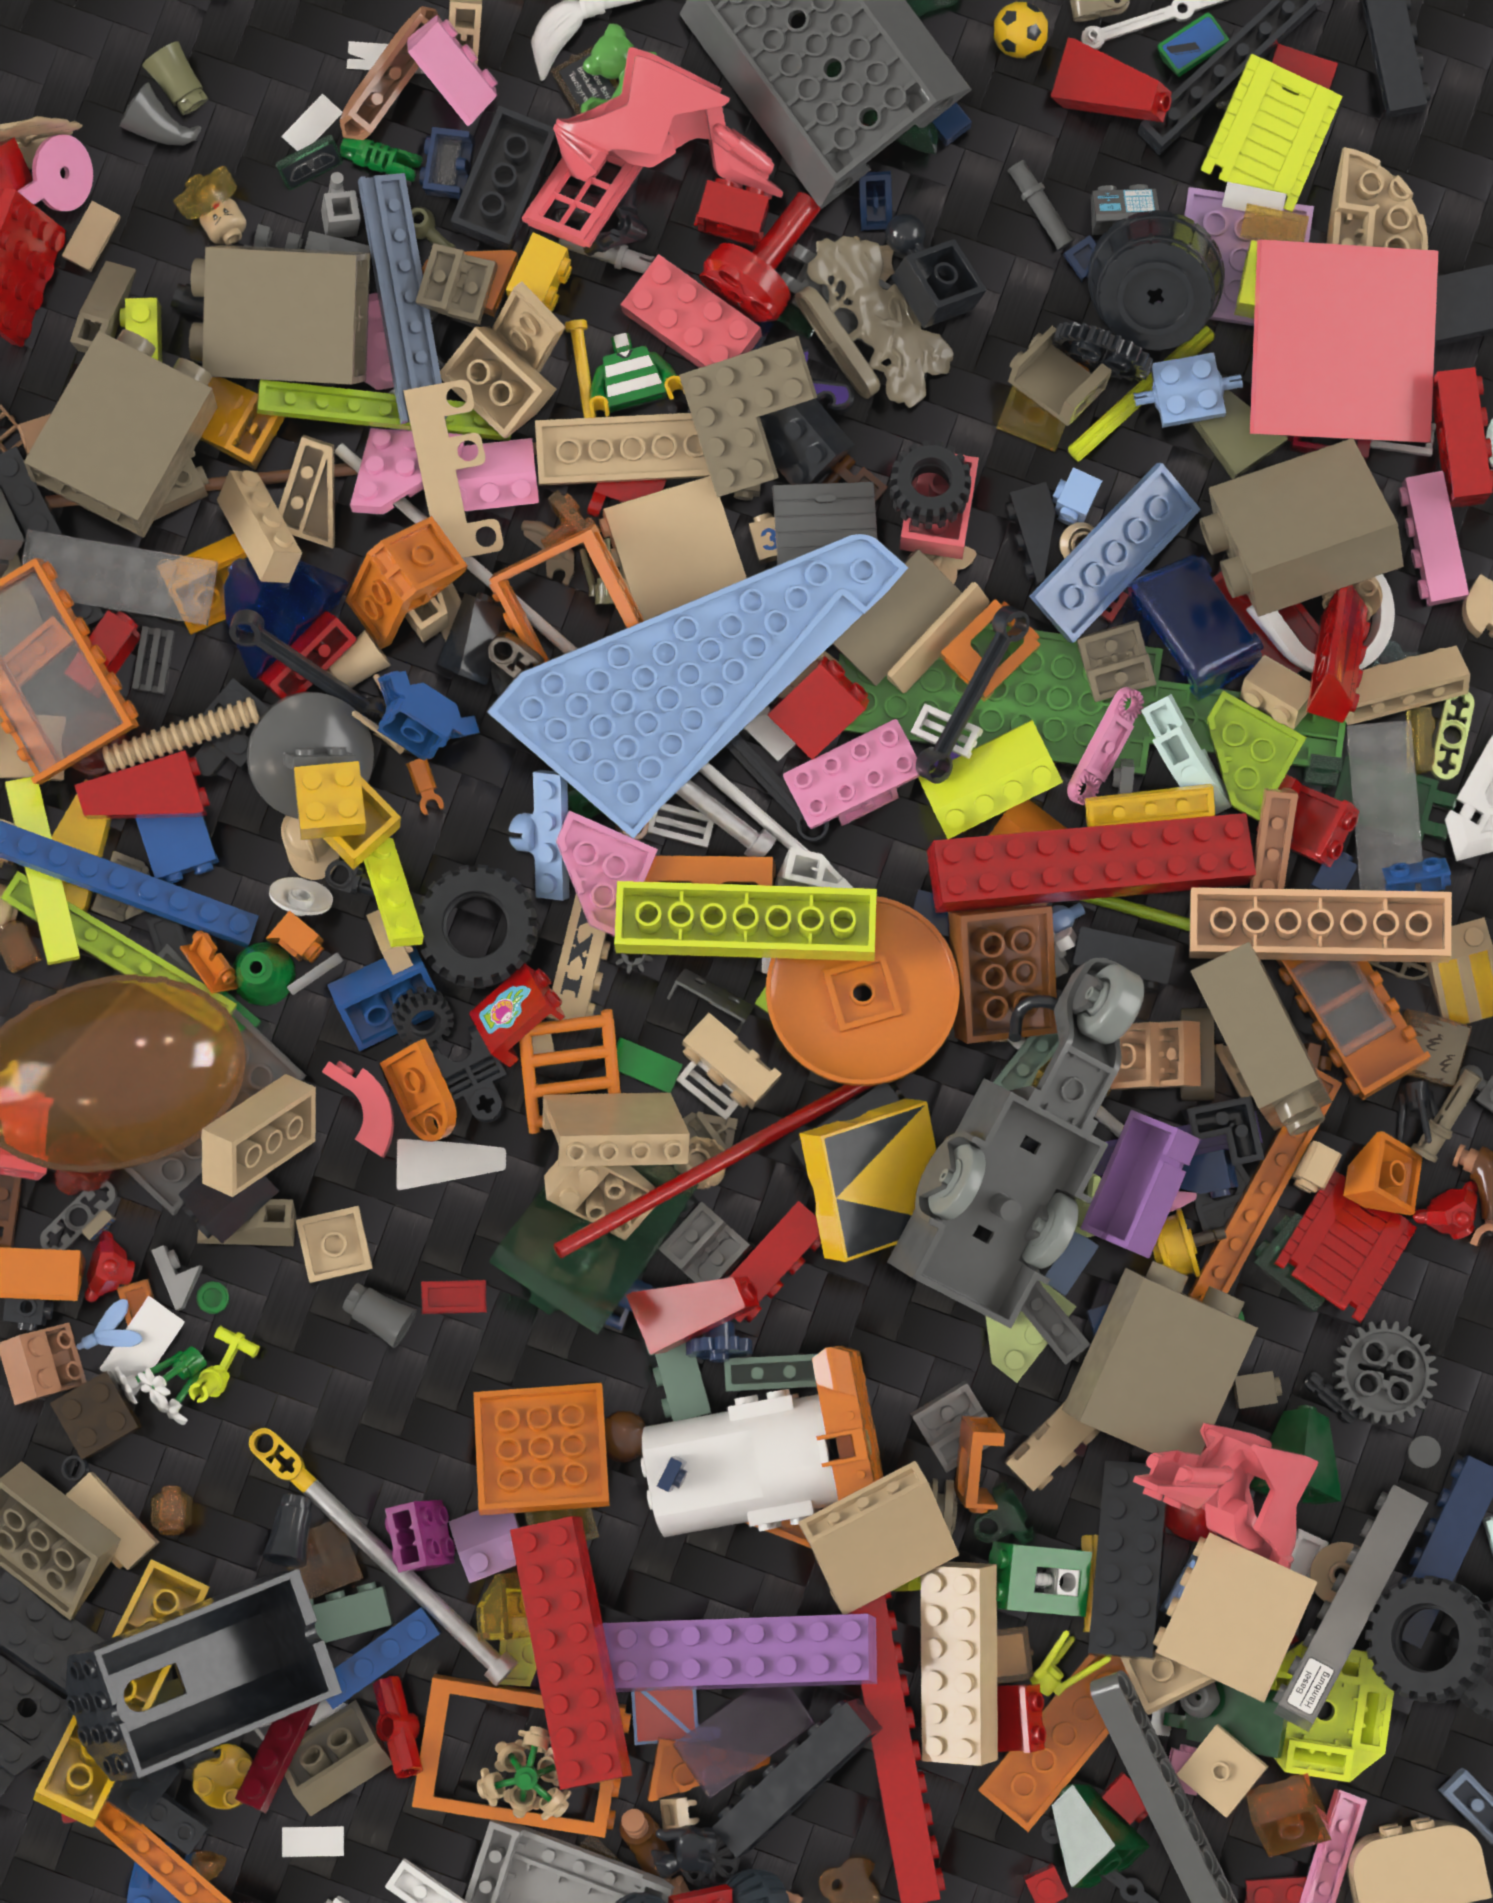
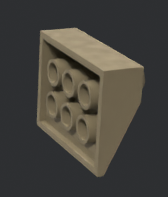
M21 1461L0 1478V1566L71 1621L111 1562L121 1538Z

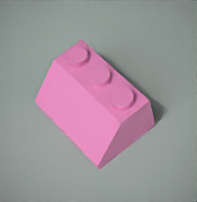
M436 15L407 38L408 53L465 124L469 126L497 96L494 86L498 83L487 69L482 71L475 63L478 58L467 44L462 47L455 38L458 33L447 19L442 22L438 15Z
M532 438L483 443L485 462L479 466L456 470L464 511L540 502ZM476 444L463 446L461 459L471 461L477 457L478 447Z

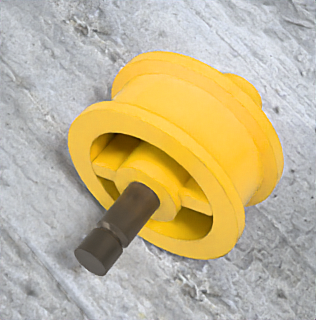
M1178 1208L1175 1215L1166 1218L1153 1248V1253L1157 1263L1184 1275L1193 1273L1195 1277H1199L1201 1275L1195 1254H1197L1196 1247L1215 1242V1240L1226 1239L1227 1237L1223 1226L1192 1235L1191 1229H1187L1181 1208Z

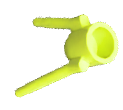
M1066 1630L1057 1640L1041 1666L1033 1673L1030 1681L1032 1684H1040V1691L1045 1696L1049 1697L1053 1692L1060 1696L1068 1687L1109 1663L1111 1657H1104L1062 1682L1061 1679L1064 1674L1056 1665L1075 1641L1074 1636H1070L1066 1641L1069 1636V1631Z

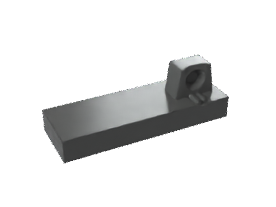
M1037 1280L1021 1311L1066 1365L1091 1344Z

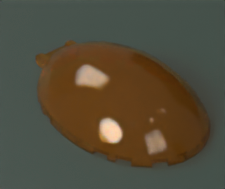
M130 974L85 981L58 990L56 994L41 1001L37 1000L31 1003L27 1009L13 1019L10 1018L0 1028V1147L21 1160L44 1168L69 1172L109 1171L147 1164L179 1152L199 1140L204 1127L228 1112L234 1104L243 1084L246 1067L245 1046L238 1025L225 1007L213 999L209 993L189 983H181L164 976L148 977Z

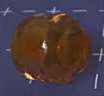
M165 1486L162 1487V1492L152 1496L150 1502L151 1525L158 1529L160 1534L180 1535L185 1532L186 1528L191 1526L193 1520L192 1497L185 1492H181V1487Z

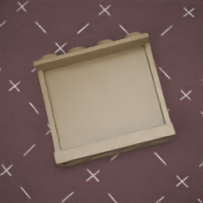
M711 476L603 509V518L599 519L604 538L610 537L613 546L611 556L616 566L620 567L623 579L644 620H648L747 578L721 499L716 495Z
M671 1093L543 1095L542 1126L544 1130L552 1129L559 1145V1167L688 1164L690 1133Z
M916 1461L798 1522L842 1615H846L959 1556L930 1485Z
M1209 1532L1207 1539L1200 1537L1193 1552V1555L1198 1557L1193 1569L1187 1566L1179 1583L1185 1587L1180 1599L1175 1596L1173 1597L1166 1612L1167 1615L1171 1616V1620L1167 1628L1160 1626L1153 1645L1158 1646L1156 1654L1171 1659L1264 1703L1318 1582Z

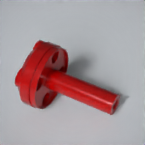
M798 192L753 252L731 243H722L717 249L713 250L703 264L704 270L699 276L701 282L713 291L716 296L754 323L755 321L769 322L777 320L787 307L791 294L788 286L775 269L819 213L820 207L812 197Z

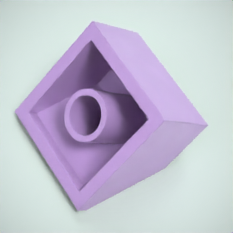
M479 1510L449 1521L457 1552L469 1583L516 1566L510 1534L511 1529L520 1528L515 1513L480 1516Z

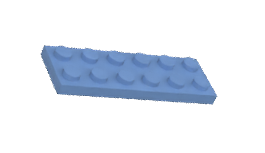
M1156 463L1029 597L1068 642L1074 643L1201 509L1164 464Z

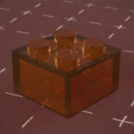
M1308 1773L1293 1775L1285 1780L1271 1784L1259 1785L1246 1794L1252 1824L1269 1858L1332 1840L1325 1807Z

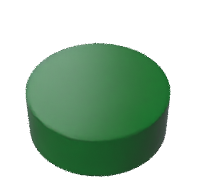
M207 1282L199 1288L196 1300L201 1310L209 1314H217L226 1309L230 1296L223 1284Z

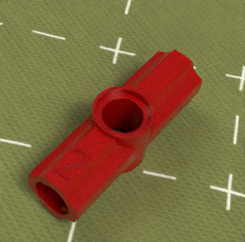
M390 1676L385 1679H379L373 1684L380 1712L376 1723L378 1738L388 1744L396 1778H407L417 1775L423 1771L415 1740L419 1734V1720L414 1713H409L400 1678L398 1676Z

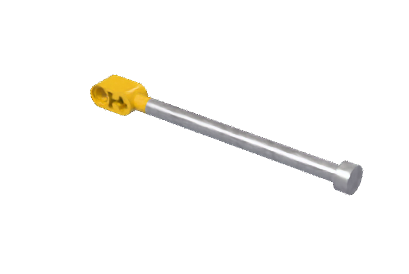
M261 1428L252 1433L249 1439V1447L252 1453L276 1476L285 1481H291L306 1497L311 1499L332 1522L487 1668L488 1671L484 1674L487 1679L497 1686L508 1676L518 1662L507 1651L501 1656L413 1571L398 1573L397 1567L392 1560V1551L305 1469L303 1459L275 1432L267 1428ZM264 1435H270L274 1442L272 1449L266 1453L260 1452L257 1448L259 1438ZM278 1453L289 1461L295 1459L293 1463L295 1470L293 1473L288 1471L282 1473L284 1465L274 1458Z

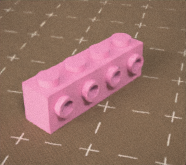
M1443 471L1407 477L1402 482V487L1398 488L1401 506L1407 507L1409 518L1405 519L1407 536L1413 537L1415 549L1411 550L1414 568L1420 569L1422 579L1418 580L1420 598L1426 599L1427 607L1464 600L1469 595L1444 473Z

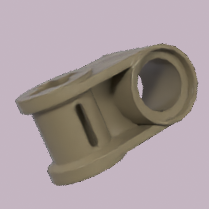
M1070 0L1073 21L1084 22L1100 17L1119 15L1127 10L1130 0H1120L1119 3H1115L1114 0Z

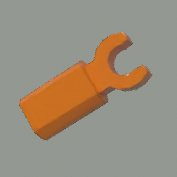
M417 759L407 763L406 766L416 795L422 796L420 800L421 812L425 816L429 815L426 805L432 800L438 803L440 810H444L442 798L434 792L437 785L428 760Z

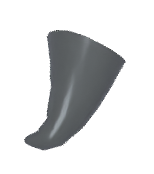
M149 82L144 84L132 99L119 127L147 139L166 145L182 146L196 140L202 129L201 126L191 128L181 126L165 111L164 106L155 95Z

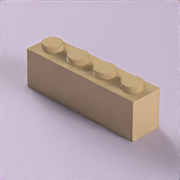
M229 470L217 502L260 581L289 583L302 555L299 546L258 472Z
M1457 645L1439 648L1433 652L1409 656L1403 660L1379 664L1373 668L1363 670L1362 680L1355 692L1360 695L1355 712L1349 711L1345 718L1347 725L1468 694L1470 672Z

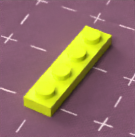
M388 838L364 860L390 946L421 945L424 938L423 931L393 838Z

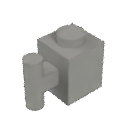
M334 172L331 175L328 193H325L323 196L321 208L325 235L337 238L357 236L360 214L356 191L344 192L343 175L339 172Z

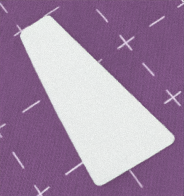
M399 1139L397 1142L398 1190L503 1171L506 1168V1150L502 1147L442 1141L429 1142L413 1139Z

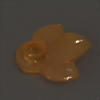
M850 1858L840 1868H829L820 1877L819 1889L822 1895L829 1899L830 1903H878L880 1901L878 1889L872 1882L867 1880L875 1866L868 1859ZM835 1879H839L841 1882L837 1890L832 1889V1882Z

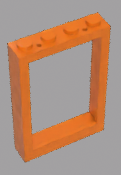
M434 1674L420 1752L423 1771L417 1774L412 1807L605 1838L607 1829L613 1830L616 1810H610L612 1797L618 1798L621 1778L600 1782L594 1822L561 1816L558 1818L551 1816L544 1821L541 1818L542 1813L530 1811L526 1812L523 1818H517L513 1815V1809L491 1807L486 1804L434 1796L450 1694L544 1709L542 1694L539 1690L501 1684L495 1686L489 1682ZM618 1703L624 1733H628L631 1714L625 1713L626 1704Z

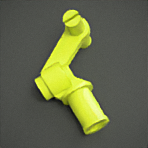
M220 1325L214 1338L230 1346L220 1365L210 1366L200 1373L199 1379L189 1388L190 1397L195 1400L198 1395H201L197 1400L198 1403L206 1401L209 1396H220L226 1388L230 1377L227 1370L237 1351L240 1350L254 1358L259 1352L260 1346L245 1339L244 1334L240 1332L235 1334Z

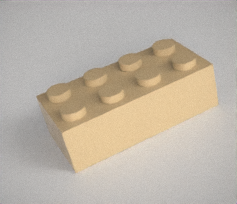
M285 1074L204 1127L201 1135L202 1184L234 1197L314 1143L316 1134V1087Z

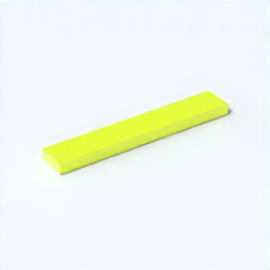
M32 777L5 782L14 825L52 839L39 784H34L31 780ZM25 867L47 964L52 965L80 959L62 880Z

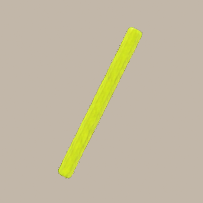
M1205 325L1198 334L1181 344L1164 361L1196 356L1214 340L1215 334ZM1150 372L1146 380L1140 381L1068 447L1069 454L1075 460L1081 461L1141 406H1135L1133 393L1152 390V373Z

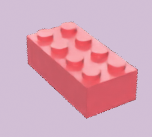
M659 254L621 303L623 314L698 368L750 352L762 337L760 326Z

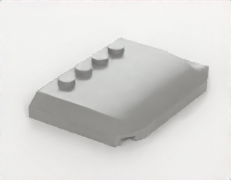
M490 1820L464 1900L468 1903H615L621 1897L630 1893L645 1892L656 1895L664 1900L665 1903H668V1896L672 1895L674 1886L661 1877L523 1825Z

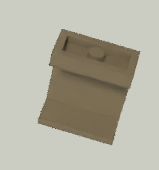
M1051 326L1044 334L1038 333L1033 338L1029 349L1025 353L1020 351L1010 363L1012 371L1008 382L1065 425L1069 426L1105 390L1112 370L1102 363L1092 374L1052 345V337L1057 329Z

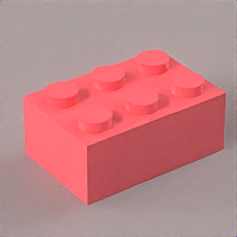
M963 455L965 457L964 464L969 465L971 476L970 495L964 512L962 514L958 513L957 520L953 523L947 519L945 527L938 528L937 524H932V529H925V524L919 523V526L916 527L912 525L911 518H908L906 521L904 520L900 550L914 552L916 549H919L924 554L963 559L977 475L978 457ZM935 473L921 474L912 481L914 489L927 497L939 496L949 489L947 481Z

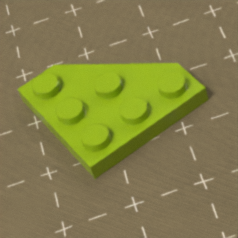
M1222 691L1206 719L1230 806L1242 813H1246L1247 816L1259 822L1264 788H1279L1307 737L1284 724L1278 723L1270 716L1229 693Z

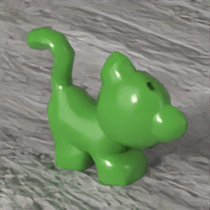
M614 23L608 25L604 36L593 47L591 56L583 63V69L591 75H601L606 79L619 78V85L611 99L619 96L622 92L627 52L630 47H634L626 38L622 27ZM590 97L581 105L580 114L611 99Z

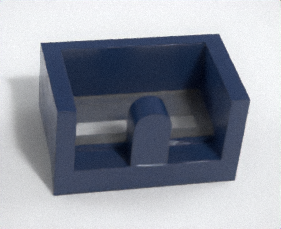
M432 127L431 136H427L425 140L424 152L425 155H428L426 167L421 168L419 177L420 186H423L422 188L427 195L460 199L471 172L476 142L470 131Z

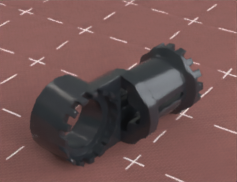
M336 859L329 863L325 870V878L330 886L354 895L358 892L375 898L368 873L364 871L363 867L357 866L353 870L343 859ZM342 865L347 868L349 877L345 882L338 883L331 878L330 873L334 866Z

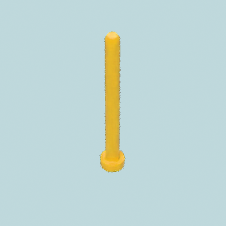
M572 320L565 323L566 332L571 333L583 416L584 418H592L589 407L591 400V378L584 338V330L588 329L587 320Z

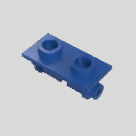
M1430 857L1422 862L1411 864L1396 863L1390 867L1382 868L1386 881L1385 891H1416L1415 883H1421V891L1429 892L1445 890V886L1451 885V871L1446 858Z

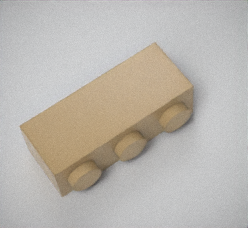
M89 1472L65 1495L121 1538L111 1560L117 1568L121 1569L124 1566L127 1570L132 1569L159 1543L94 1472Z

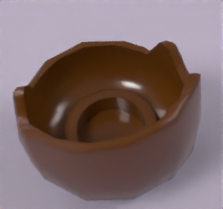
M616 1411L609 1417H606L605 1435L608 1458L616 1462H631L642 1455V1434L644 1427H647L642 1417L632 1411Z

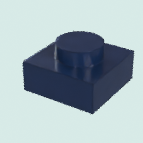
M1090 235L1064 253L1065 259L1081 281L1088 277L1089 260L1096 246L1095 241Z
M672 1456L657 1487L666 1492L673 1491L674 1487L679 1489L688 1473L684 1469L687 1462L677 1456Z

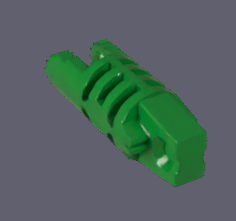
M344 138L340 146V155L352 160L353 163L381 173L386 172L387 175L405 173L406 181L413 182L416 177V172L411 168L420 167L423 161L420 155L395 147L391 148V146L379 142L374 143L370 139L356 140Z

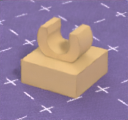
M687 1797L659 1799L664 1830L685 1825H695L699 1822V1818H689L688 1813L689 1806L697 1805L696 1800H687Z

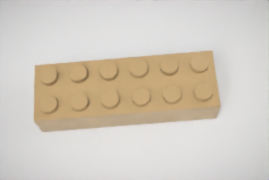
M947 1561L921 1575L922 1761L982 1766L998 1760L997 1564Z

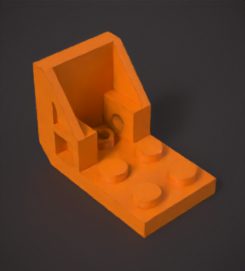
M431 516L381 540L368 551L345 601L378 647L383 649L391 645L406 613L429 602L466 571L468 565Z

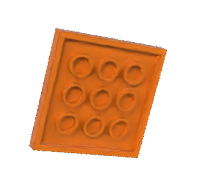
M602 1383L474 1392L478 1507L480 1516L610 1506Z

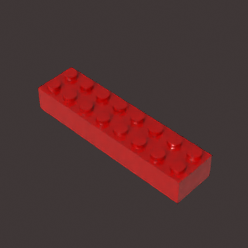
M570 1516L511 1529L512 1545L560 1790L632 1776L582 1517Z

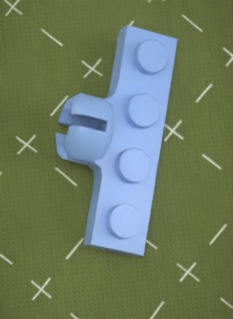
M538 770L533 772V814L522 813L512 819L509 831L522 833L521 838L510 836L509 841L516 850L530 852L534 855L536 897L563 901L570 898L569 873L557 846L556 839L568 813L567 781L555 771Z

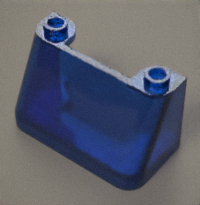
M1191 554L1141 576L1128 584V597L1136 611L1142 610L1144 619H1148L1179 664L1180 672L1183 676L1186 675L1190 682V691L1197 701H1200L1254 667L1262 658L1261 650L1264 649V645L1255 632L1249 633L1209 574L1212 570L1203 556L1198 558L1195 554Z

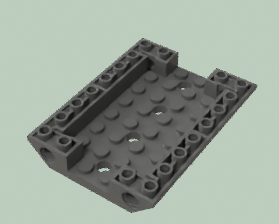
M687 0L679 14L821 209L868 173L871 168L867 162L913 125H917L922 130L972 90L906 0ZM798 13H805V24L801 28H793L791 24L792 18ZM835 61L841 62L842 70L840 74L836 77H828V66ZM870 110H875L878 114L876 123L872 126H864V114Z

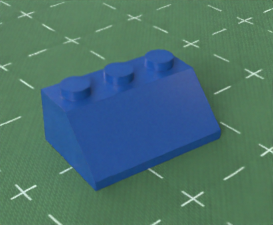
M412 945L414 951L409 953L413 966L393 975L386 960L383 958L328 984L335 1005L359 1051L398 1033L392 1019V1013H395L393 1006L394 1003L400 1005L398 998L401 995L405 998L408 997L406 991L412 989L413 994L417 993V987L420 986L423 987L425 992L427 986L432 987L434 992L437 991L415 945ZM431 1010L421 1011L413 1017L411 1023L416 1025L433 1017L434 1012Z

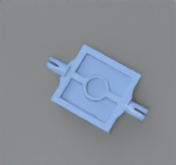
M1213 352L1153 363L1151 368L1153 378L1152 390L1133 393L1136 407L1151 403L1155 404L1160 413L1163 428L1225 417L1224 390L1243 388L1240 374L1222 378L1217 370Z

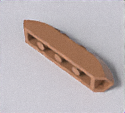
M420 7L390 41L343 110L340 118L343 138L364 140L376 128L419 68V65L408 53L407 38L438 15L436 9Z

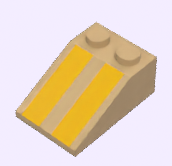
M1484 917L1451 926V958L1448 963L1425 962L1441 1020L1457 1026L1455 1024L1464 1025L1493 1017V945Z

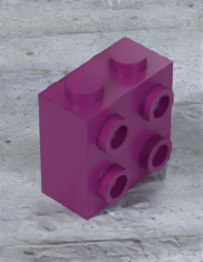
M442 1500L414 1501L385 1509L387 1516L385 1526L391 1536L393 1545L392 1560L397 1567L398 1573L429 1570L455 1563V1545L449 1536L447 1526L449 1516Z

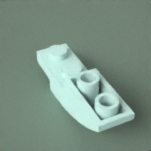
M1172 694L1142 709L1141 711L1156 738L1152 741L1179 786L1212 784L1214 788L1215 815L1230 808L1229 798L1222 780L1206 750L1200 749Z

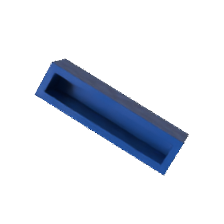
M423 1607L419 1608L337 1666L334 1671L342 1693L326 1699L331 1708L335 1709L441 1634L442 1631L431 1615Z

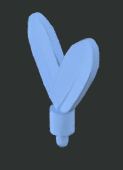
M121 1299L113 1303L98 1323L95 1331L83 1337L82 1342L77 1344V1349L86 1348L88 1350L98 1344L114 1347H133L140 1344L143 1338L139 1333L132 1330H115L127 1314L128 1301Z

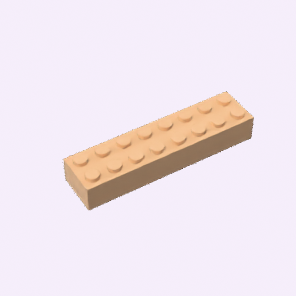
M1191 888L1189 958L1215 959L1250 942L1258 957L1268 960L1448 963L1451 958L1452 892Z

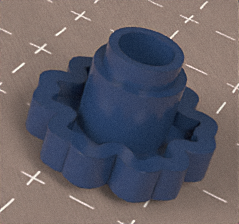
M731 1320L702 1334L701 1338L691 1339V1341L686 1342V1355L688 1357L710 1359V1362H727L729 1358L746 1357L748 1354H752V1340L735 1336V1323L731 1322Z

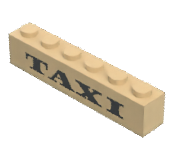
M577 893L552 988L562 1000L560 1007L565 1014L563 1019L594 1015L596 1004L590 1003L593 990L598 992L600 990L603 973L598 972L601 959L607 961L611 942L606 941L607 933L589 926ZM552 1014L546 1017L547 1020L551 1021L559 1020Z

